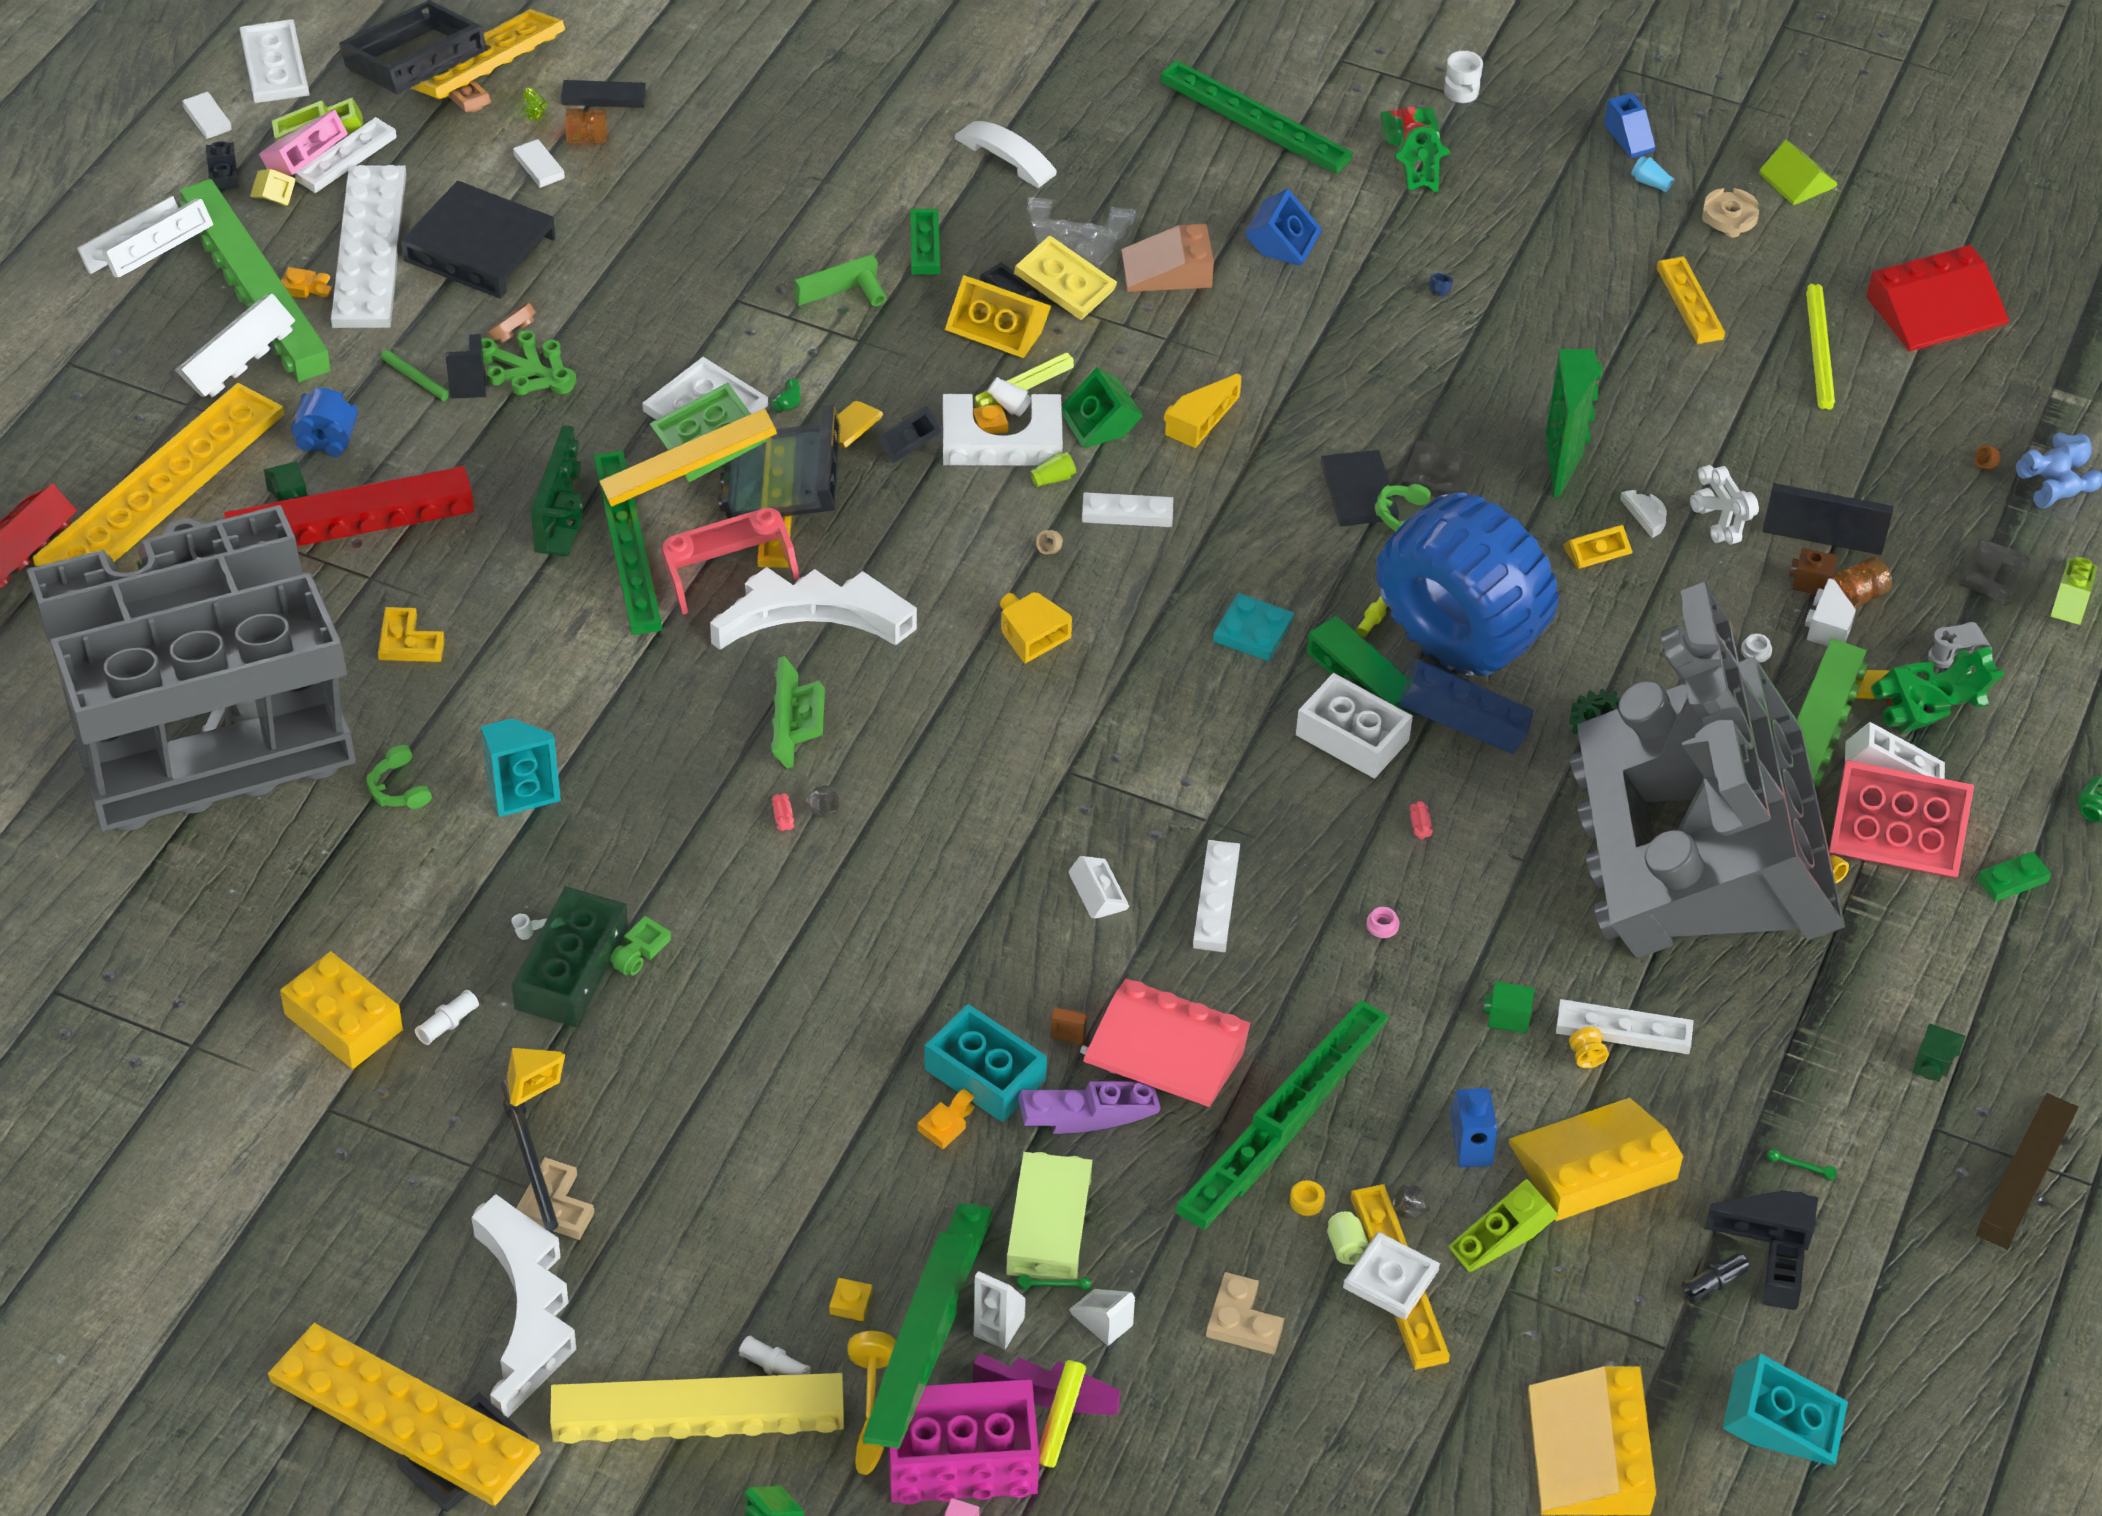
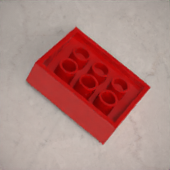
M1971 245L1872 272L1866 297L1909 352L2003 326L2009 322L1987 265Z

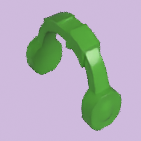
M1411 484L1408 487L1387 485L1377 497L1378 501L1375 504L1376 515L1381 517L1395 533L1404 521H1398L1390 515L1387 506H1391L1392 501L1386 498L1400 495L1404 496L1410 503L1422 506L1428 503L1431 493L1426 487L1419 484Z
M399 745L388 750L385 759L377 764L372 772L367 775L369 791L373 800L380 806L396 807L407 805L411 809H416L428 804L432 799L427 786L412 788L400 796L383 794L380 791L386 789L385 785L377 786L380 775L389 768L395 769L410 762L413 756L408 745Z

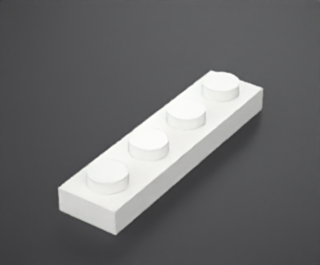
M375 117L296 172V181L314 193L318 192L349 170V166H356L396 138L395 129Z
M1208 840L1193 940V948L1226 951L1240 851L1239 843Z
M1560 999L1556 1034L1571 1036L1581 1028L1595 1027L1601 1031L1602 1041L1683 1054L1690 1053L1693 1020Z

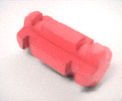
M785 793L781 795L776 794L772 797L775 820L780 831L794 828L791 803L788 800L789 796Z
M1423 801L1411 804L1409 811H1412L1410 816L1412 827L1414 828L1413 833L1418 839L1424 840L1425 837H1430L1433 833L1428 806Z

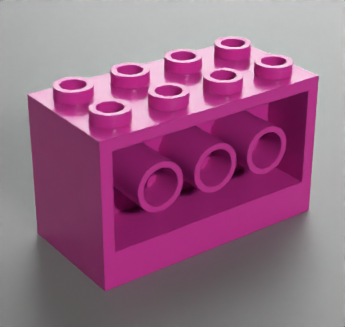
M1032 1379L926 1386L900 1448L887 1447L891 1503L915 1504L919 1501L929 1500L950 1502L951 1498L986 1500L994 1496L1010 1495L1021 1498L1029 1494H1037L1039 1448Z

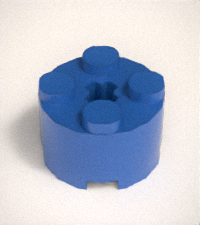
M314 388L313 393H303L291 425L292 434L296 439V446L304 451H325L332 457L342 455L343 450L348 446L359 414L356 405L350 406L349 403L342 399L344 396L342 393L328 388Z

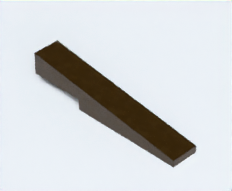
M2046 1093L1981 1219L1976 1236L2009 1250L2079 1106Z

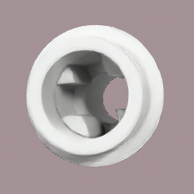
M998 377L994 379L987 390L1010 415L1015 414L1020 417L1031 402V396L1027 394V390L1001 380Z

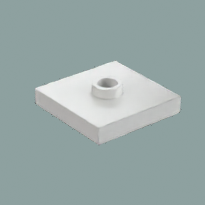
M1377 1232L1344 1280L1343 1288L1406 1320L1439 1271L1440 1263Z

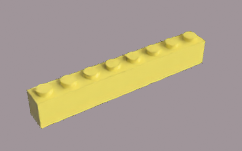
M842 1373L551 1385L550 1423L553 1442L561 1441L564 1443H576L583 1440L611 1442L615 1439L630 1438L637 1440H649L654 1437L683 1439L688 1436L702 1435L710 1437H722L726 1434L756 1436L761 1433L774 1432L794 1434L798 1431L829 1433L834 1430H844Z

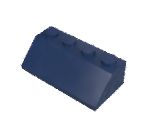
M1413 657L1411 660L1399 706L1511 754L1515 753L1527 736L1534 712L1533 709L1525 704L1416 657Z

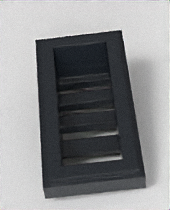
M1770 1239L1763 1294L1764 1305L1790 1310L1798 1308L1802 1287L1805 1245ZM1776 1256L1787 1257V1258H1793V1259H1796V1261H1795V1260H1789V1259H1783V1258H1777Z

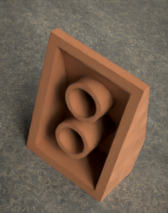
M1207 224L1178 225L1121 249L1127 292L1212 288L1214 260Z

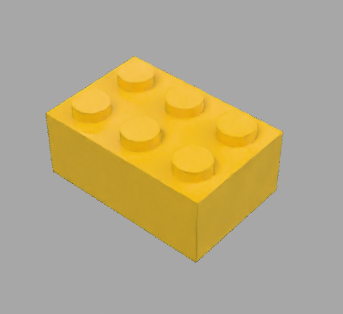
M332 951L280 989L284 1014L352 1070L403 1030L399 1005Z

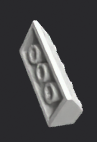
M273 294L264 295L176 368L175 371L201 397H205L208 394L214 397L225 387L222 383L230 375L235 379L248 368L245 364L253 356L259 359L271 349L267 344L276 337L279 341L286 337L293 330L290 325L295 320Z

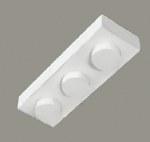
M1084 493L1082 522L1172 527L1173 497Z

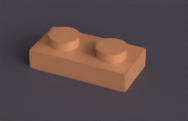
M474 80L470 81L467 86L451 91L448 95L465 112L478 111L484 105L491 103L488 92Z

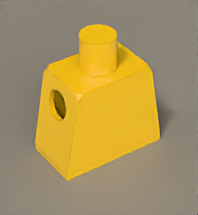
M1033 592L1019 600L1013 593H1008L1001 599L1000 607L1003 609L1001 612L1002 633L1025 664L1071 638L1072 616L1041 594Z

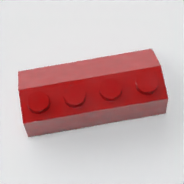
M53 483L25 497L0 520V589L11 580L9 574L14 569L18 572L31 562L30 554L34 551L38 553L51 542L49 537L54 532L59 534L72 523L69 518L77 510Z

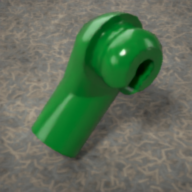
M788 379L785 382L786 391L779 393L777 397L771 400V406L775 412L789 411L800 404V384L797 379Z

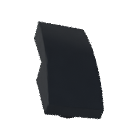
M216 141L206 145L208 178L212 179L218 189L237 188L238 174L234 142Z

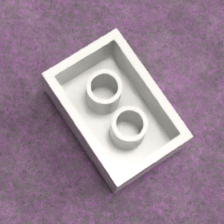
M1333 673L1298 710L1296 736L1375 779L1408 743L1413 716Z

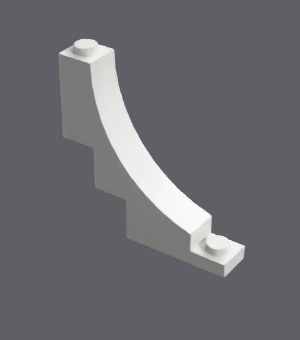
M495 1194L487 1203H482L477 1207L472 1216L474 1237L498 1258L507 1271L517 1296V1314L509 1344L500 1360L503 1379L494 1386L490 1394L491 1403L505 1416L509 1417L577 1348L574 1329L555 1317L569 1303L566 1283L548 1271L561 1258L558 1237Z

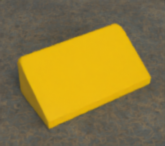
M854 401L839 413L838 419L841 425L839 449L848 447L879 421L883 416L882 411L860 401Z
M1623 525L1574 538L1563 544L1565 552L1577 569L1633 553Z

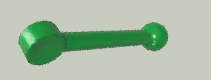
M1770 1149L1767 1152V1158L1771 1162L1779 1160L1822 1174L1823 1178L1828 1181H1833L1836 1178L1837 1170L1833 1166L1823 1168L1782 1155L1777 1149Z
M1024 1274L1018 1277L1017 1284L1021 1290H1027L1031 1286L1079 1287L1081 1290H1088L1091 1286V1281L1088 1277H1081L1078 1280L1031 1279L1030 1276Z

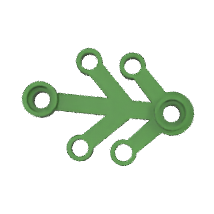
M524 330L518 334V345L523 349L526 359L499 349L492 339H482L484 365H491L500 361L515 367L504 370L500 366L489 367L486 372L489 384L500 385L505 381L512 380V390L517 395H525L529 391L549 387L557 394H566L573 390L576 384V374L573 370L563 366L560 358V343L558 341L547 340L543 343V355L549 359L551 368L541 365L535 348V334L530 330ZM535 375L541 377L533 380L527 378Z

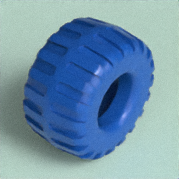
M1463 492L1445 494L1407 518L1384 544L1376 562V578L1378 586L1382 588L1380 592L1382 600L1386 606H1390L1392 610L1390 614L1395 623H1400L1405 629V636L1412 643L1417 642L1423 648L1422 652L1429 658H1437L1443 667L1450 670L1456 669L1464 675L1486 676L1492 674L1527 651L1553 620L1559 602L1555 574L1552 573L1549 559L1538 546L1537 540L1525 530L1521 522L1515 517H1511L1502 507L1492 502L1489 503L1484 498L1473 494L1467 495Z

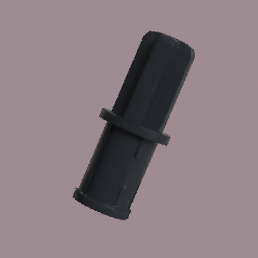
M1737 1253L1717 1265L1709 1264L1706 1266L1705 1271L1682 1282V1287L1685 1288L1683 1292L1691 1302H1695L1716 1289L1722 1290L1725 1288V1283L1747 1272L1750 1267L1749 1262L1742 1253Z

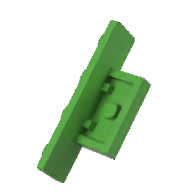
M783 656L778 658V669L775 672L777 686L776 694H774L775 717L772 719L774 737L771 742V751L773 756L777 760L779 759L788 769L794 766L795 744L823 735L825 687L820 681L798 687V672L787 658Z

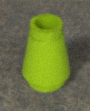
M1058 452L1030 471L1032 481L1037 488L1070 480L1071 476L1077 473L1075 464L1068 452L1063 454Z

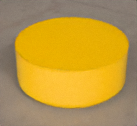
M1304 1180L1292 1187L1290 1205L1295 1212L1304 1216H1312L1322 1210L1325 1192L1318 1183Z

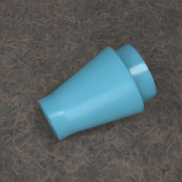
M1642 156L1631 172V175L1636 177L1635 181L1660 189L1665 193L1674 181V178L1651 157L1646 158Z

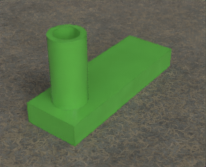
M873 254L795 280L794 299L798 306L857 286H861L872 306L883 304L887 296L876 280L878 262Z

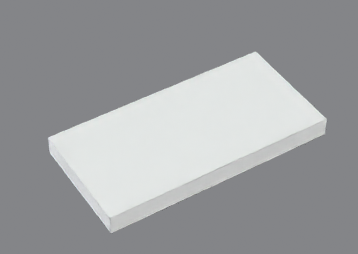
M294 20L239 27L254 103L309 95Z

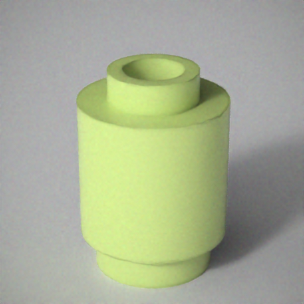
M1348 1211L1339 1212L1329 1219L1327 1233L1338 1261L1343 1264L1355 1265L1369 1246L1360 1220Z

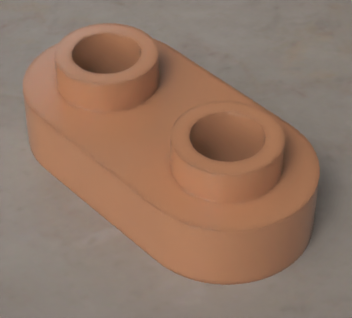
M528 302L511 312L484 333L489 339L497 340L501 344L513 336L512 330L518 326L519 329H522L534 321L532 315L536 311Z

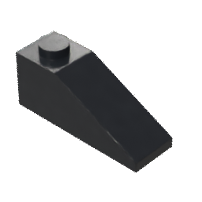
M1782 1190L1712 1203L1708 1211L1705 1229L1770 1242L1771 1239L1805 1245V1250H1808L1814 1232L1818 1197L1802 1192Z

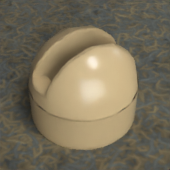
M1044 530L1038 534L1036 546L1042 554H1055L1061 550L1063 539L1057 531ZM1047 538L1053 539V543L1047 542Z

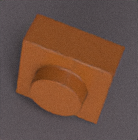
M1054 1007L1051 1016L1050 1038L1083 1045L1086 1035L1087 1014L1071 1009L1064 1010Z

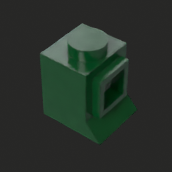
M297 461L263 469L267 491L273 493L276 502L308 496L306 484Z
M1929 1023L1912 1073L1940 1082L1942 1076L1947 1077L1953 1058L1960 1055L1966 1036Z

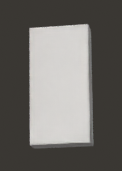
M209 92L182 100L184 109L206 139L232 130L231 122Z
M538 139L513 148L514 157L539 187L565 178L564 170Z

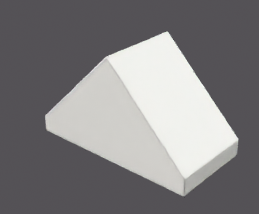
M1093 1289L1069 1310L1077 1320L1109 1346L1133 1326L1135 1297L1132 1292Z

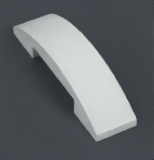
M973 121L955 134L957 141L974 151L984 147L1016 166L1017 176L1037 188L1056 175V169L1044 155L1025 139L1002 126L984 121Z

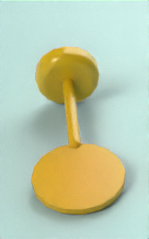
M864 1331L855 1334L850 1338L847 1345L849 1359L854 1364L867 1368V1420L859 1436L855 1457L856 1469L858 1473L868 1475L874 1470L884 1449V1446L863 1443V1436L875 1403L876 1369L888 1365L896 1343L892 1336L879 1331Z

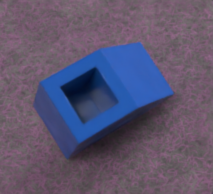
M1633 93L1608 99L1604 126L1629 157L1633 158L1654 152L1655 144L1646 109Z

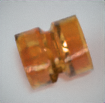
M566 108L567 145H583L585 140H588L591 145H606V108H590L587 113L582 108Z
M1870 557L1858 563L1855 567H1849L1834 576V580L1855 609L1868 603L1871 599H1876L1888 593L1892 587V578L1888 568L1876 557Z

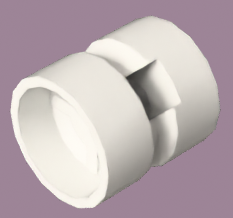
M1457 51L1449 56L1444 84V94L1447 98L1458 103L1471 102L1477 98L1483 62L1479 55L1470 51Z

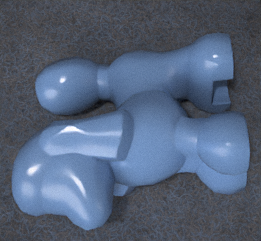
M2056 433L2052 439L2054 449L2049 450L2043 456L2039 451L2030 449L2017 462L2016 471L2022 479H2028L2035 475H2042L2046 479L2042 483L2044 485L2042 489L2035 491L2033 496L2035 505L2038 508H2048L2061 498L2074 497L2080 491L2090 493L2102 486V473L2100 471L2091 470L2080 478L2071 470V468L2083 466L2091 456L2092 445L2087 435L2082 433L2076 435Z

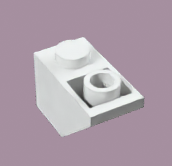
M1829 578L1825 589H1818L1813 606L1817 608L1816 610H1809L1805 626L1809 627L1807 640L1827 647L1831 638L1846 643L1856 611L1836 581Z

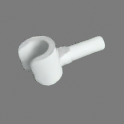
M517 914L512 918V924L516 928L515 932L523 940L530 938L534 930L560 924L558 916L530 921L526 914Z

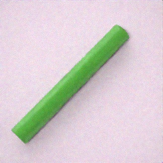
M388 349L382 352L381 359L442 401L449 398L450 392Z

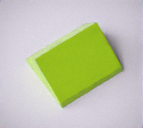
M1787 140L1780 145L1759 170V174L1793 206L1837 187V182L1803 151Z

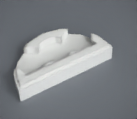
M1635 490L1621 492L1620 500L1651 538L1660 534L1665 527L1667 515L1663 502L1652 494L1648 497L1643 494H1636Z

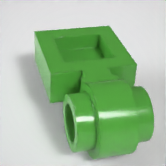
M644 916L624 936V944L626 946H618L613 951L610 962L613 963V967L624 975H636L643 965V958L640 955L651 960L671 941V931Z

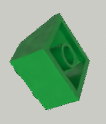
M1098 367L1061 404L1062 416L1084 448L1124 437L1143 417L1119 378Z

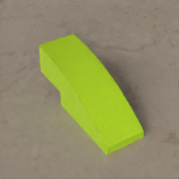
M353 98L328 108L323 100L272 120L274 138L277 141L331 110L337 112L348 133L345 136L347 137L364 126L362 113Z

